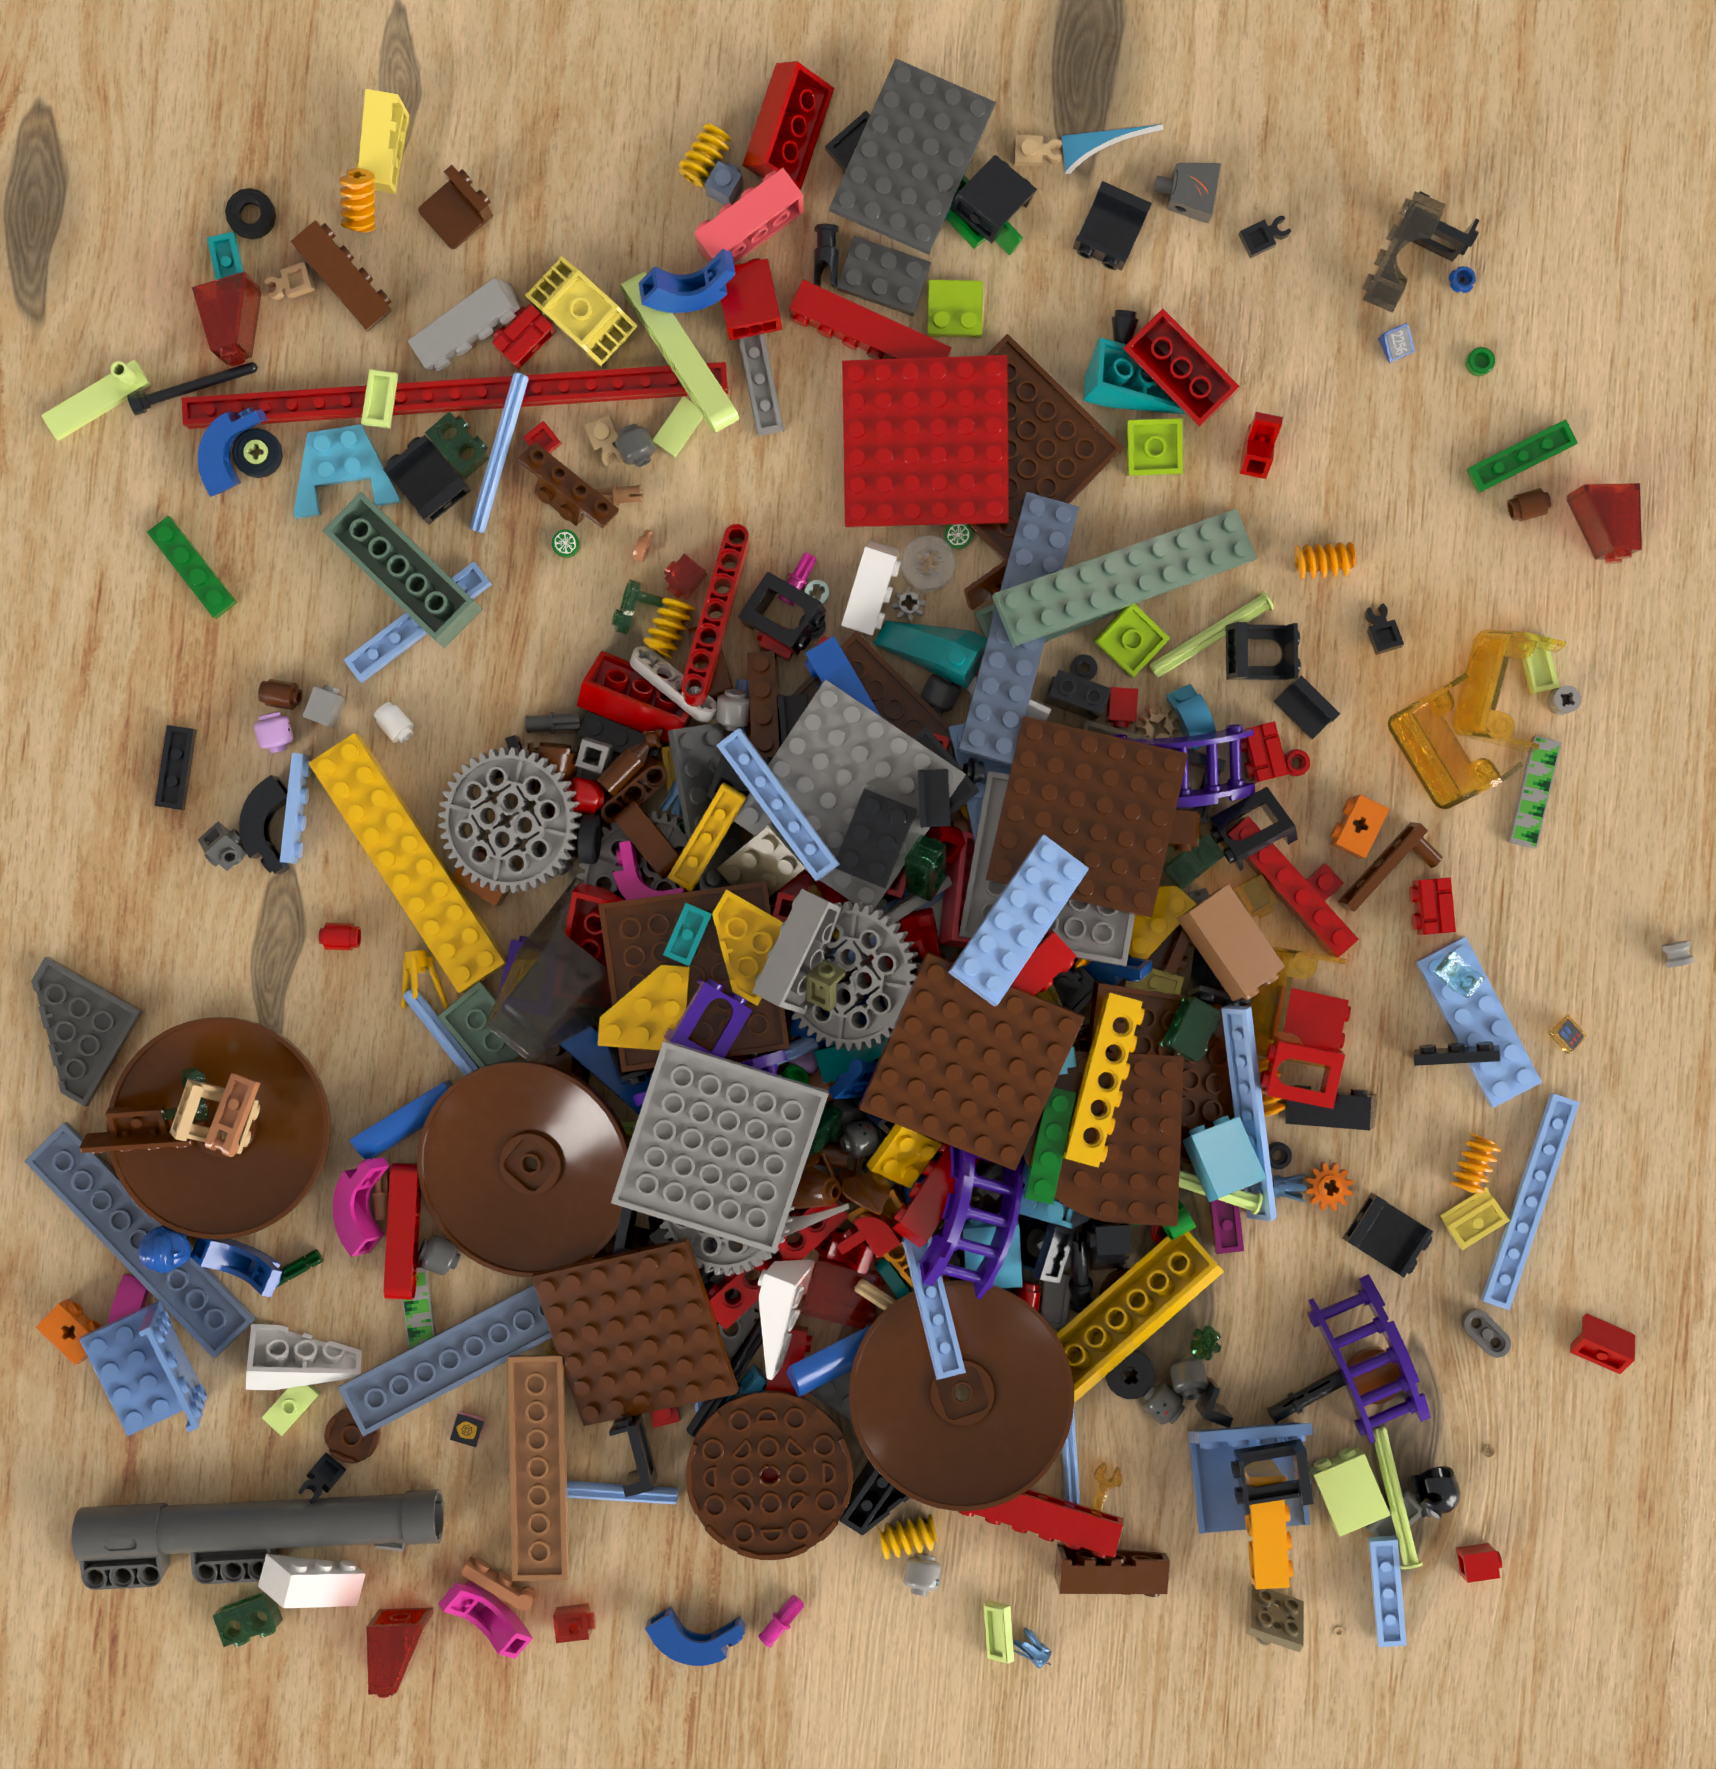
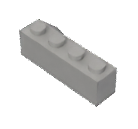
M497 278L491 279L410 338L408 343L425 369L434 371L445 369L450 365L451 358L457 354L461 356L472 349L471 344L476 340H484L492 335L494 332L493 328L501 323L503 325L514 319L516 316L514 313L521 308L512 284Z
M801 889L799 895L795 897L792 903V910L787 920L780 928V935L775 945L768 953V960L763 971L756 978L752 993L779 1007L805 1015L808 1007L804 1003L806 998V975L824 960L825 956L822 948L824 944L831 940L841 907L816 894Z

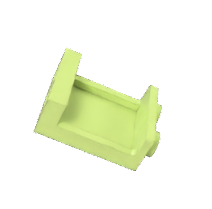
M1345 1448L1339 1452V1456L1332 1459H1319L1314 1463L1313 1467L1309 1468L1310 1474L1316 1482L1330 1515L1333 1529L1339 1537L1390 1516L1367 1458L1360 1448Z

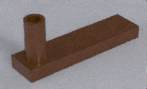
M1410 822L1341 897L1338 903L1345 909L1355 912L1411 850L1430 868L1437 866L1442 861L1443 856L1423 838L1428 830L1421 823Z

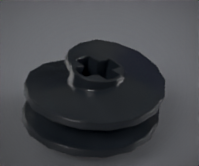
M1134 1350L1105 1377L1107 1385L1117 1396L1124 1399H1137L1144 1396L1153 1386L1155 1370L1148 1356L1139 1350ZM1134 1369L1135 1377L1131 1379L1129 1376L1126 1379L1124 1372L1126 1370L1131 1372Z

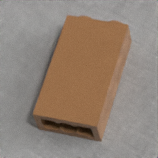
M1229 884L1214 891L1177 918L1232 1001L1244 998L1245 1001L1251 999L1260 992L1258 990L1260 985L1264 984L1267 986L1279 978L1277 973L1285 967Z

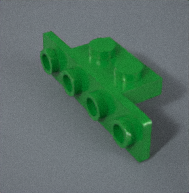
M964 176L958 192L970 181L966 176ZM949 210L946 220L973 249L986 241L983 236ZM1007 222L995 241L1008 255H1011L1023 237Z

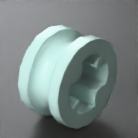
M821 580L809 582L805 588V593L810 595L809 593L813 592L814 586H819L820 590L823 588L825 593L821 594L819 601L825 604L829 598L827 584Z

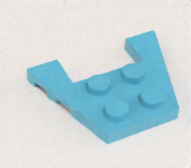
M361 424L307 433L293 512L296 519L321 515L317 487L371 479L376 506L401 503V499L390 477L383 471L384 467Z

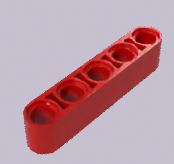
M392 1163L390 1169L383 1289L385 1299L413 1300L416 1294L421 1189L417 1163Z

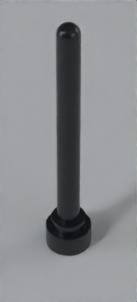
M250 362L150 394L137 391L127 395L128 402L134 415L146 413L147 409L151 408L153 404L257 372L258 366L256 363Z

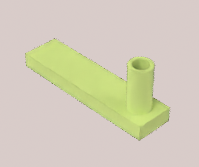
M135 359L127 364L121 361L114 362L110 368L111 374L42 414L41 416L54 438L58 441L128 400V394L137 391L141 392L150 387L152 384Z

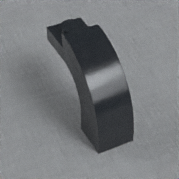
M270 775L260 782L245 800L240 814L239 832L242 845L249 858L258 859L262 856L263 858L260 861L269 873L283 874L290 867L287 863L280 862V853L270 837V823L275 813L286 805L288 790L279 777Z

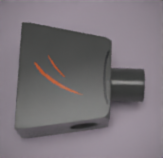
M1178 163L1174 168L1172 178L1157 175L1154 192L1169 195L1167 204L1169 211L1208 223L1213 214L1221 163Z

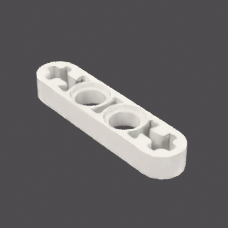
M644 646L634 649L630 665L636 672L694 719L700 722H709L714 718L717 703L713 698L708 695L705 703L698 707L688 705L684 701L683 695L677 691L681 690L683 674L652 649ZM658 673L667 675L669 679L660 677ZM694 686L688 689L687 692L697 694L701 689Z

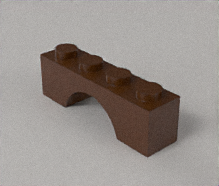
M775 651L747 653L751 741L760 756L772 760L782 745L778 707V689L780 687L778 659Z

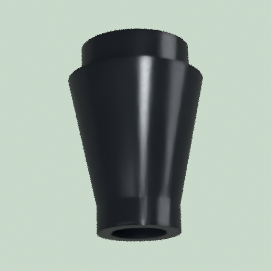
M1115 310V316L1112 317L1113 340L1115 342L1127 345L1133 339L1139 319H1136L1137 312Z

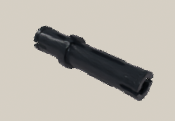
M1339 1369L1294 1394L1293 1392L1288 1393L1287 1398L1266 1409L1273 1422L1277 1424L1295 1412L1300 1414L1306 1406L1346 1385Z

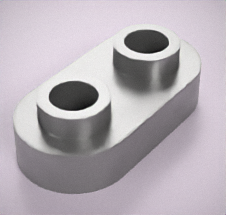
M1476 1308L1464 1313L1461 1320L1462 1328L1487 1354L1500 1358L1509 1352L1511 1348L1510 1337L1487 1313ZM1478 1318V1319H1479L1478 1325L1475 1326V1327H1472V1325H1471L1472 1319ZM1497 1337V1345L1491 1346V1339Z

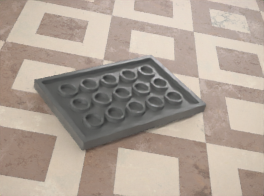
M895 58L832 200L829 212L930 255L996 102Z

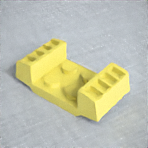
M563 256L525 295L529 303L545 318L548 317L585 351L586 356L599 368L612 357L638 328V325L615 302Z

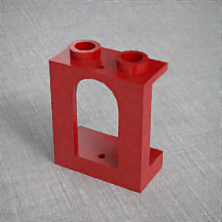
M1275 1036L1274 1042L1269 1043L1266 1059L1269 1060L1268 1069L1263 1070L1260 1080V1086L1263 1087L1265 1094L1271 1097L1333 1109L1345 1059L1343 1051L1332 1047L1326 1050L1282 1041L1280 1037ZM1287 1059H1297L1325 1065L1320 1091L1282 1083L1277 1076L1279 1064Z

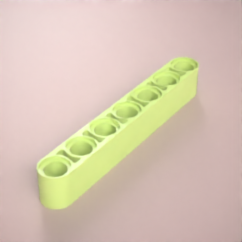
M643 271L620 284L622 293L711 430L717 433L738 421V413L674 314L642 305L639 282L647 275Z

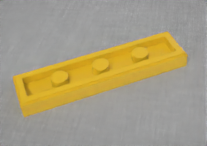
M725 782L722 783L668 875V879L688 891H693L747 799L746 795Z

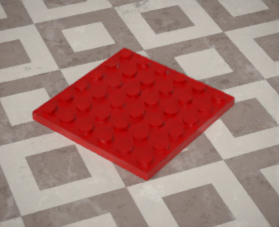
M1007 355L842 360L846 528L1009 524Z

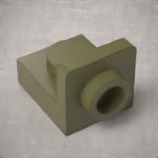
M822 960L806 975V1000L830 1012L836 1006V984L845 977V970Z

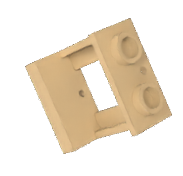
M187 1079L170 1130L171 1135L177 1140L186 1141L188 1138L205 1142L210 1127L192 1123L200 1098L220 1102L225 1088ZM256 1098L239 1138L237 1154H241L243 1147H247L251 1137L249 1129L252 1120L255 1121L260 1110L259 1101ZM222 1132V1139H226L228 1134L227 1132Z

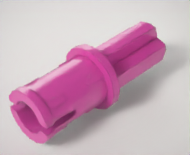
M808 552L803 553L792 574L788 573L790 577L787 583L802 590L804 585L807 586L808 583L805 581L817 558ZM781 595L778 596L779 599L788 603L789 605H794L792 601L786 599L785 597Z
M792 1595L778 1613H773V1619L762 1633L758 1635L759 1639L766 1646L771 1648L781 1634L791 1628V1622L804 1608L805 1604L799 1597Z

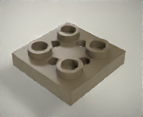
M1251 1584L1248 1589L1246 1634L1255 1637L1262 1645L1267 1646L1273 1643L1300 1652L1304 1646V1601L1269 1589H1256Z

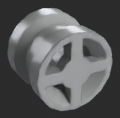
M1572 686L1557 688L1547 698L1549 709L1557 715L1573 712L1581 703L1579 691Z
M1690 940L1662 945V951L1667 955V960L1665 961L1666 968L1694 963V957L1689 953V948L1691 947Z

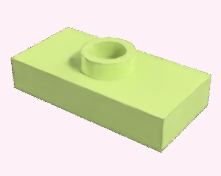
M312 1384L288 1388L264 1414L262 1419L283 1436L321 1392Z

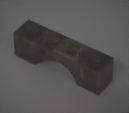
M1416 191L1411 200L1405 198L1398 213L1402 215V218L1398 225L1392 224L1386 240L1390 242L1386 250L1380 249L1374 261V265H1377V268L1373 275L1368 273L1361 289L1365 290L1364 301L1393 313L1407 283V278L1399 269L1397 255L1411 241L1431 239L1444 213L1446 204Z

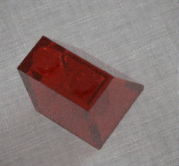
M246 272L192 287L210 351L226 365L229 364L230 366L241 365L245 362V359L252 358L262 294L260 287Z
M1640 483L1584 484L1567 495V503L1595 560L1605 559L1606 564L1621 563L1622 559L1632 558V554L1642 550Z
M819 1253L807 1293L802 1302L800 1314L864 1329L866 1322L872 1323L876 1308L872 1307V1302L855 1292V1286L859 1280L864 1279L882 1291L885 1282L881 1281V1274L878 1271L868 1269L867 1274L856 1272L843 1262L828 1259Z
M433 1607L379 1609L366 1627L368 1695L377 1694L379 1698H387L397 1694L418 1652L434 1613Z

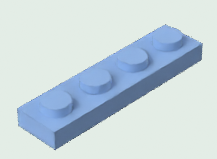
M292 753L280 854V862L298 864V859H301L303 854V843L300 842L301 831L304 832L306 827V816L303 815L304 804H307L309 801V788H306L307 777H310L312 774V769L308 764L310 756L305 754Z
M1396 1535L1368 1537L1377 1644L1379 1647L1407 1646L1398 1539Z

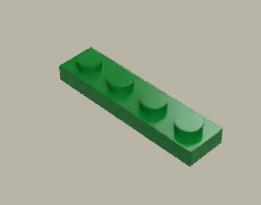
M1565 419L1469 467L1466 471L1479 494L1577 445L1578 442Z
M165 517L147 531L148 535L213 618L217 619L238 603L172 517Z
M1053 1088L1041 1114L1024 1194L1025 1199L1053 1204L1076 1092Z

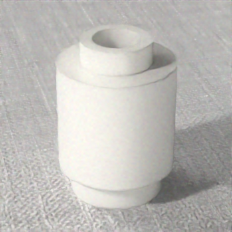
M387 702L374 713V717L377 719L376 724L393 743L398 741L404 743L413 735L414 724L397 705L393 706L391 702Z

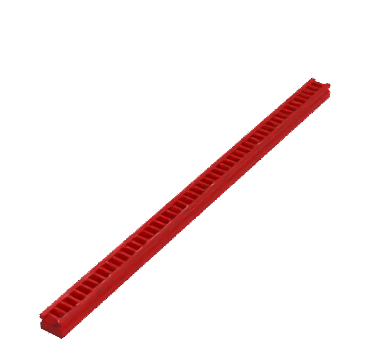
M726 362L706 363L724 392L729 394ZM670 366L526 375L528 376V383L521 407L669 398L689 395ZM513 376L397 383L392 416L504 408ZM367 385L182 397L183 425L187 426L188 429L208 428L216 418L225 412L233 411L236 418L239 419L237 414L252 407L253 411L261 409L264 411L268 420L260 424L362 418Z

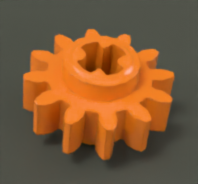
M1321 1162V1170L1311 1167L1310 1170L1314 1176L1312 1178L1304 1177V1180L1310 1183V1187H1307L1304 1192L1313 1194L1309 1198V1202L1315 1204L1319 1201L1318 1207L1323 1211L1326 1209L1327 1204H1329L1333 1211L1337 1210V1202L1346 1206L1347 1202L1343 1197L1345 1195L1353 1196V1193L1347 1189V1186L1352 1185L1354 1181L1344 1178L1349 1171L1341 1169L1338 1172L1339 1165L1335 1162L1331 1164L1330 1169L1325 1162ZM1325 1182L1334 1185L1332 1191L1328 1189L1327 1192V1190L1323 1188Z

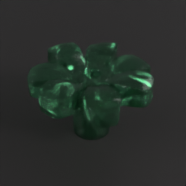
M1205 1326L1203 1331L1197 1328L1193 1332L1196 1340L1191 1341L1190 1348L1193 1349L1192 1355L1196 1359L1201 1360L1203 1358L1208 1361L1212 1359L1213 1353L1220 1352L1221 1345L1216 1342L1221 1338V1335L1213 1327Z

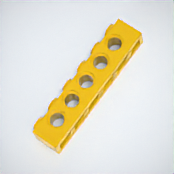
M1105 993L1067 1135L1063 1155L1065 1159L1098 1168L1100 1162L1104 1163L1108 1152V1146H1105L1107 1134L1111 1135L1115 1126V1119L1112 1118L1115 1107H1119L1123 1091L1119 1090L1122 1079H1127L1130 1064L1127 1063L1129 1052H1134L1137 1043V1036H1134L1136 1025H1141L1145 1010L1141 1008L1142 1001L1113 993ZM1118 1017L1122 1018L1126 1024L1125 1030L1120 1034L1116 1033L1113 1029V1022ZM1110 1045H1114L1118 1049V1057L1113 1061L1108 1060L1105 1055V1051ZM1107 1072L1111 1077V1083L1107 1088L1103 1089L1098 1083V1078L1100 1074ZM1095 1100H1100L1104 1105L1103 1112L1098 1116L1093 1115L1091 1112V1104ZM1092 1127L1096 1131V1139L1092 1143H1086L1083 1138L1084 1131Z

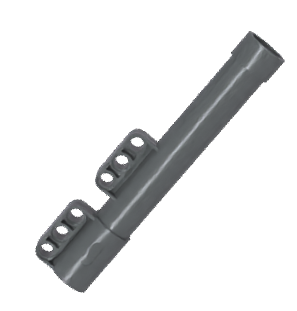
M432 1489L406 1491L405 1494L318 1498L313 1504L309 1502L311 1500L309 1498L170 1506L166 1503L81 1507L75 1515L72 1526V1549L74 1557L80 1564L83 1584L93 1590L156 1586L160 1583L170 1566L169 1554L190 1553L193 1577L201 1584L259 1582L264 1565L260 1561H265L266 1554L279 1555V1549L403 1542L406 1545L439 1544L442 1539L444 1526L443 1497L441 1490Z

